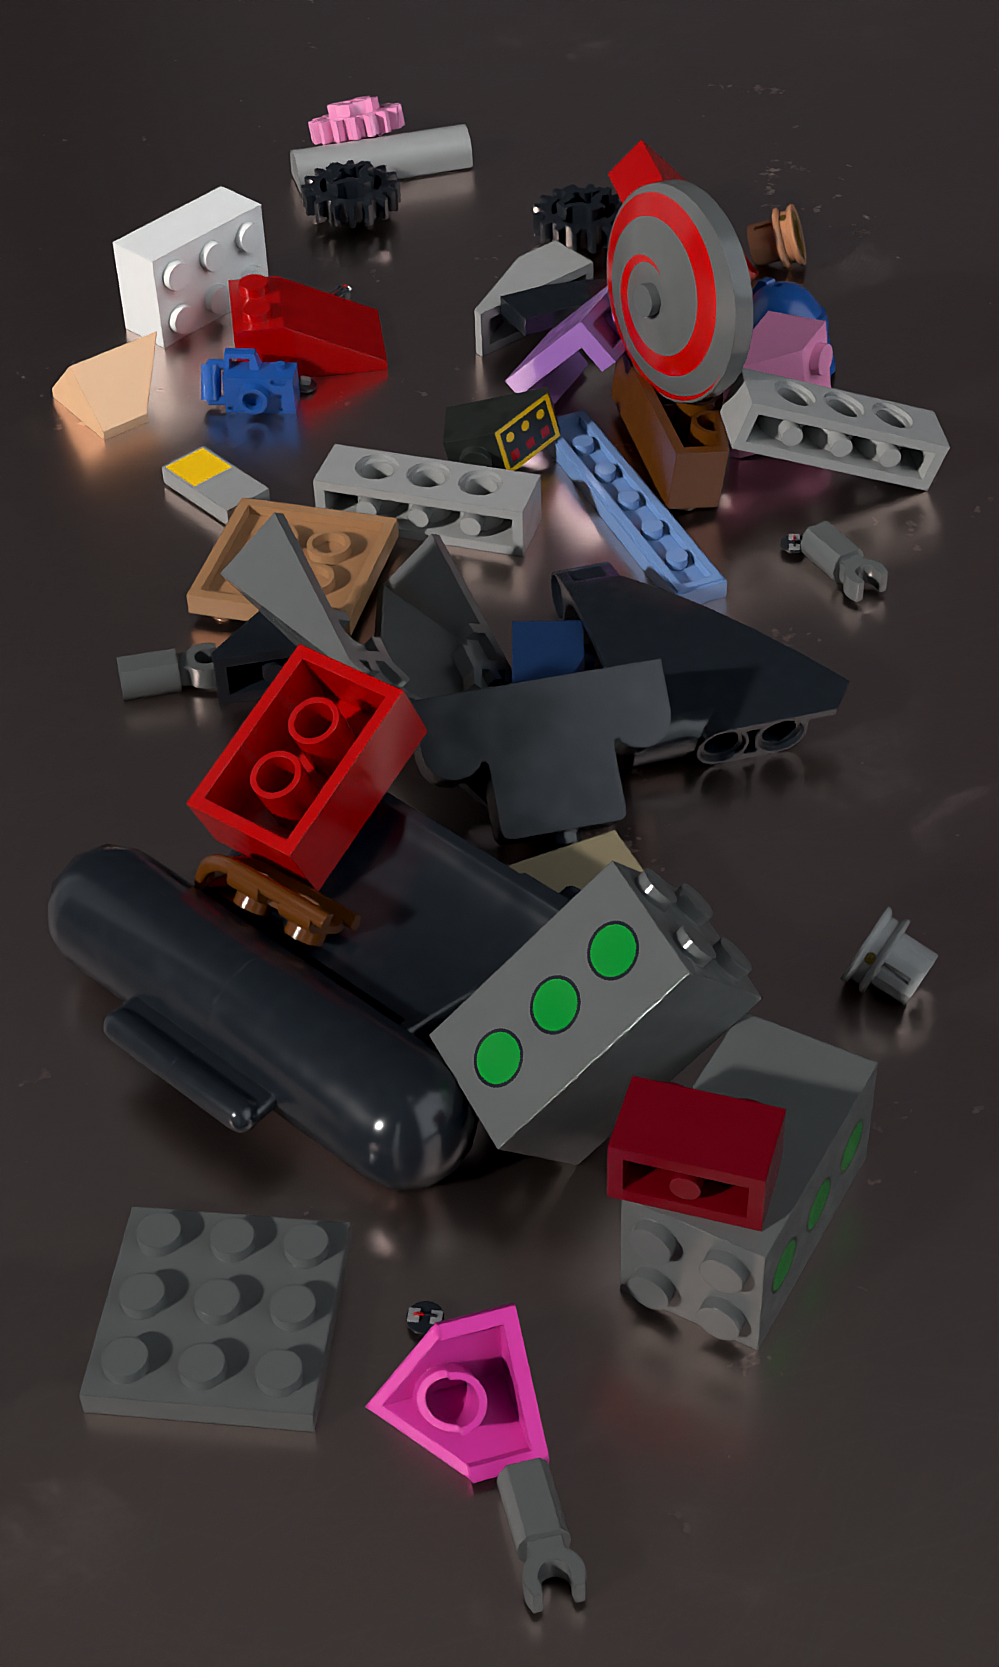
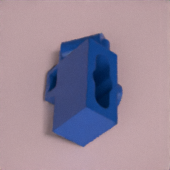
M225 348L224 359H208L206 363L201 364V400H206L209 405H225L226 412L296 414L300 401L297 363L284 361L262 362L256 349ZM232 359H249V362L232 361ZM221 369H224L222 376L224 395H221Z

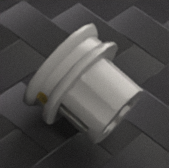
M888 906L840 980L848 981L850 978L859 983L858 988L862 994L871 983L903 1005H906L937 959L938 954L904 933L911 921L905 919L899 922L892 917V909Z

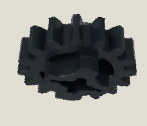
M348 160L346 164L338 162L329 163L330 165L326 167V170L321 168L314 169L315 176H305V184L301 185L302 201L306 215H315L316 222L318 223L329 220L331 227H341L348 223L350 228H355L357 223L373 225L377 218L388 219L389 211H398V203L401 202L400 180H397V173L395 171L387 172L386 165L374 168L371 161H360L357 164H354L353 160Z
M573 184L563 189L555 188L553 189V196L541 195L540 203L533 205L534 236H540V243L548 244L556 240L577 253L580 249H587L590 253H596L603 248L608 249L611 229L615 217L622 206V202L618 194L612 195V188L610 187L595 188L594 184H589L586 188H579Z

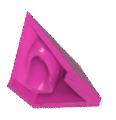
M514 1303L435 1322L365 1406L466 1476L472 1483L498 1477L501 1470L509 1464L539 1457L548 1463L550 1462L516 1305Z

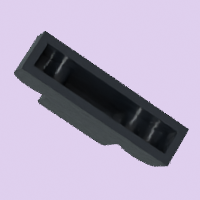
M661 658L411 701V704L428 730L414 751L421 775L429 783L438 787L453 788L464 784L477 770H480L493 837L499 845H509L543 838L545 849L564 847L582 841L580 833L582 831L609 827L623 819L626 815V805L616 753L623 756H636L646 752L667 734L671 724V709Z

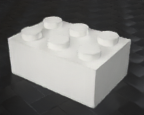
M222 186L113 242L126 329L141 337L157 331L156 344L163 348L170 346L231 312L228 280L241 279L251 274L269 277L261 204Z

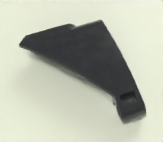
M609 562L558 570L551 573L552 599L559 620H581L603 668L661 658L671 709V724L667 734L649 750L636 756H624L629 767L685 757L687 752L694 750L697 758L702 763L720 764L786 750L796 745L805 736L810 719L836 715L850 681L756 629L664 589L621 576Z

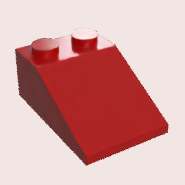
M251 274L241 279L228 280L235 348L256 349L262 362L284 361L297 363L298 376L318 377L388 370L377 309L279 276L265 277L259 274ZM237 359V361L249 362V359Z

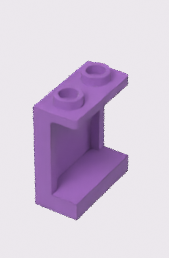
M608 286L554 327L505 380L515 393L548 387L554 405L588 366L587 361L578 352L579 349L582 348L602 372L619 359L626 348L622 339L619 338L615 326L614 316L610 307Z

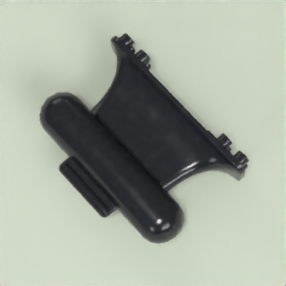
M388 792L385 793L319 890L322 894L361 915L360 925L356 930H351L345 926L338 934H327L322 946L309 945L286 934L284 928L288 920L279 915L276 908H274L271 916H262L236 905L233 899L237 890L227 884V876L215 880L204 888H197L195 884L193 885L152 856L135 848L104 844L74 856L53 881L47 908L48 933L67 961L125 1002L116 1010L110 1011L104 1018L103 1030L109 1040L230 1130L237 1133L252 1130L260 1120L273 1110L367 1180L395 1191L417 1190L429 1187L457 1170L472 1149L479 1122V1117L441 1054L435 1049L436 1046L429 1035L581 891L575 886H566L558 893L527 873H518ZM232 849V851L227 856L230 857L246 855Z

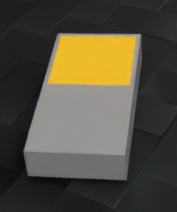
M204 446L162 467L165 484L225 524L228 523L242 497L270 501L268 487Z

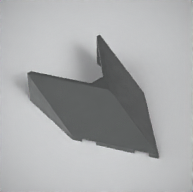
M274 512L220 573L296 646L302 644L397 687L405 692L410 702L412 700L512 684V668L440 535L431 534L377 590L374 637H371L365 644L356 642L345 632V626L351 621L347 612L332 609L283 513ZM477 770L464 784L458 786L488 808L482 773L480 770Z

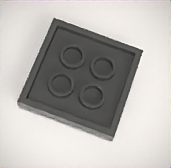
M132 1206L79 1393L83 1412L315 1432L352 1244L350 1223Z

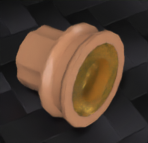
M790 204L785 211L774 208L771 220L747 226V238L755 266L781 261L787 270L792 266V263L798 262L802 266L806 264L804 236L798 213L793 204Z

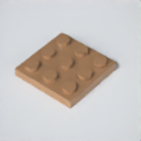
M242 497L186 595L189 613L214 616L220 619L248 621L259 611L220 573L276 512L283 513L332 609L347 612L351 621L345 626L344 630L351 636L398 539V518Z

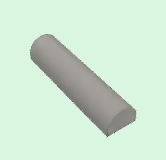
M465 124L290 151L291 173L300 194H302L301 185L305 184V176H315L314 169L321 168L326 170V167L330 165L329 163L333 162L346 164L348 160H353L354 164H357L360 161H371L374 168L386 165L387 172L395 171L397 179L473 167L471 141Z

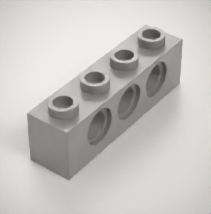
M747 368L742 369L736 381L732 384L720 411L732 449L928 491L950 449L934 411Z
M334 444L313 479L316 507L398 518V537L425 541L431 534L440 535L445 545L524 557L542 520L541 475Z

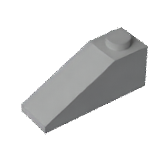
M556 240L519 256L474 310L476 353L483 357L526 337L501 314L500 296L548 284L593 279V262Z

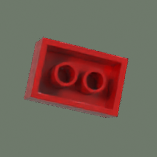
M299 644L186 804L216 841L246 856L262 859L319 891L428 730L403 690Z

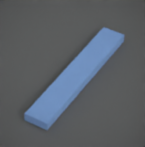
M582 410L557 417L561 430L560 437L549 444L546 449L655 586L699 604L726 597L727 580L588 413Z

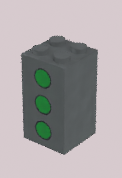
M612 860L429 1035L497 1149L579 1165L612 1135L632 1076L660 1082L672 1081L763 998L747 976L752 971L749 960L730 940L719 937L708 921L714 915L711 907L694 888L687 884H682L680 887L667 883L651 869L646 868L643 872H640Z
M749 1013L744 1014L731 1026L692 1088L734 1098L753 1099L762 1104L786 1109L782 1161L762 1232L622 1200L620 1290L632 1295L639 1303L654 1310L664 1309L701 1325L704 1330L716 1338L735 1340L758 1350L866 1159L878 1062Z

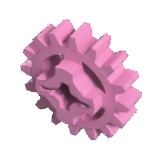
M362 96L327 105L329 114L308 121L312 143L315 145L385 136V133L402 128L405 125L401 104L399 102L390 104L389 102L379 105L377 96Z

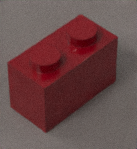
M632 1076L608 1144L607 1196L762 1232L782 1161L786 1109L762 1104L753 1099L734 1098L688 1088L674 1082H660Z

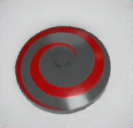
M676 179L641 186L632 192L620 207L611 229L608 244V295L619 338L622 339L626 348L625 351L634 368L661 396L678 403H693L716 397L725 392L736 381L746 362L751 344L753 294L742 246L724 211L700 187L690 182Z

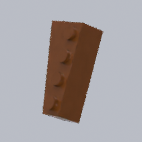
M625 351L615 364L611 396L666 508L692 511L703 507H718L729 453L727 432L720 414L723 404V393L716 397L693 403H678L666 399L658 394L652 385L634 368Z

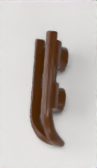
M212 854L200 862L195 874L194 884L197 888H204L215 880L227 876V884L237 890L233 899L236 905L262 916H271L274 908H276L279 915L288 920L284 928L285 933L309 945L322 946L327 934H338L345 926L351 930H356L360 925L361 915L259 858L242 855L228 857L221 854Z

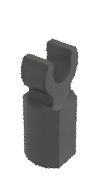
M827 520L806 529L800 544L802 553L837 584L843 583V591L847 597L857 602L863 600L864 583L873 585L880 592L886 590L887 568L881 562L865 559L861 549Z
M200 643L181 653H175V648L116 657L124 701L182 692L181 686L192 685L205 689L216 687L212 652L216 649L215 643Z
M539 1457L506 1465L498 1475L497 1485L516 1553L519 1559L525 1562L522 1581L523 1594L527 1606L533 1613L543 1611L541 1583L550 1577L565 1579L571 1586L575 1602L585 1601L587 1590L586 1568L580 1556L575 1551L569 1549L572 1539L548 1462Z

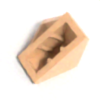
M157 331L69 366L53 386V397L104 441L147 423V409Z

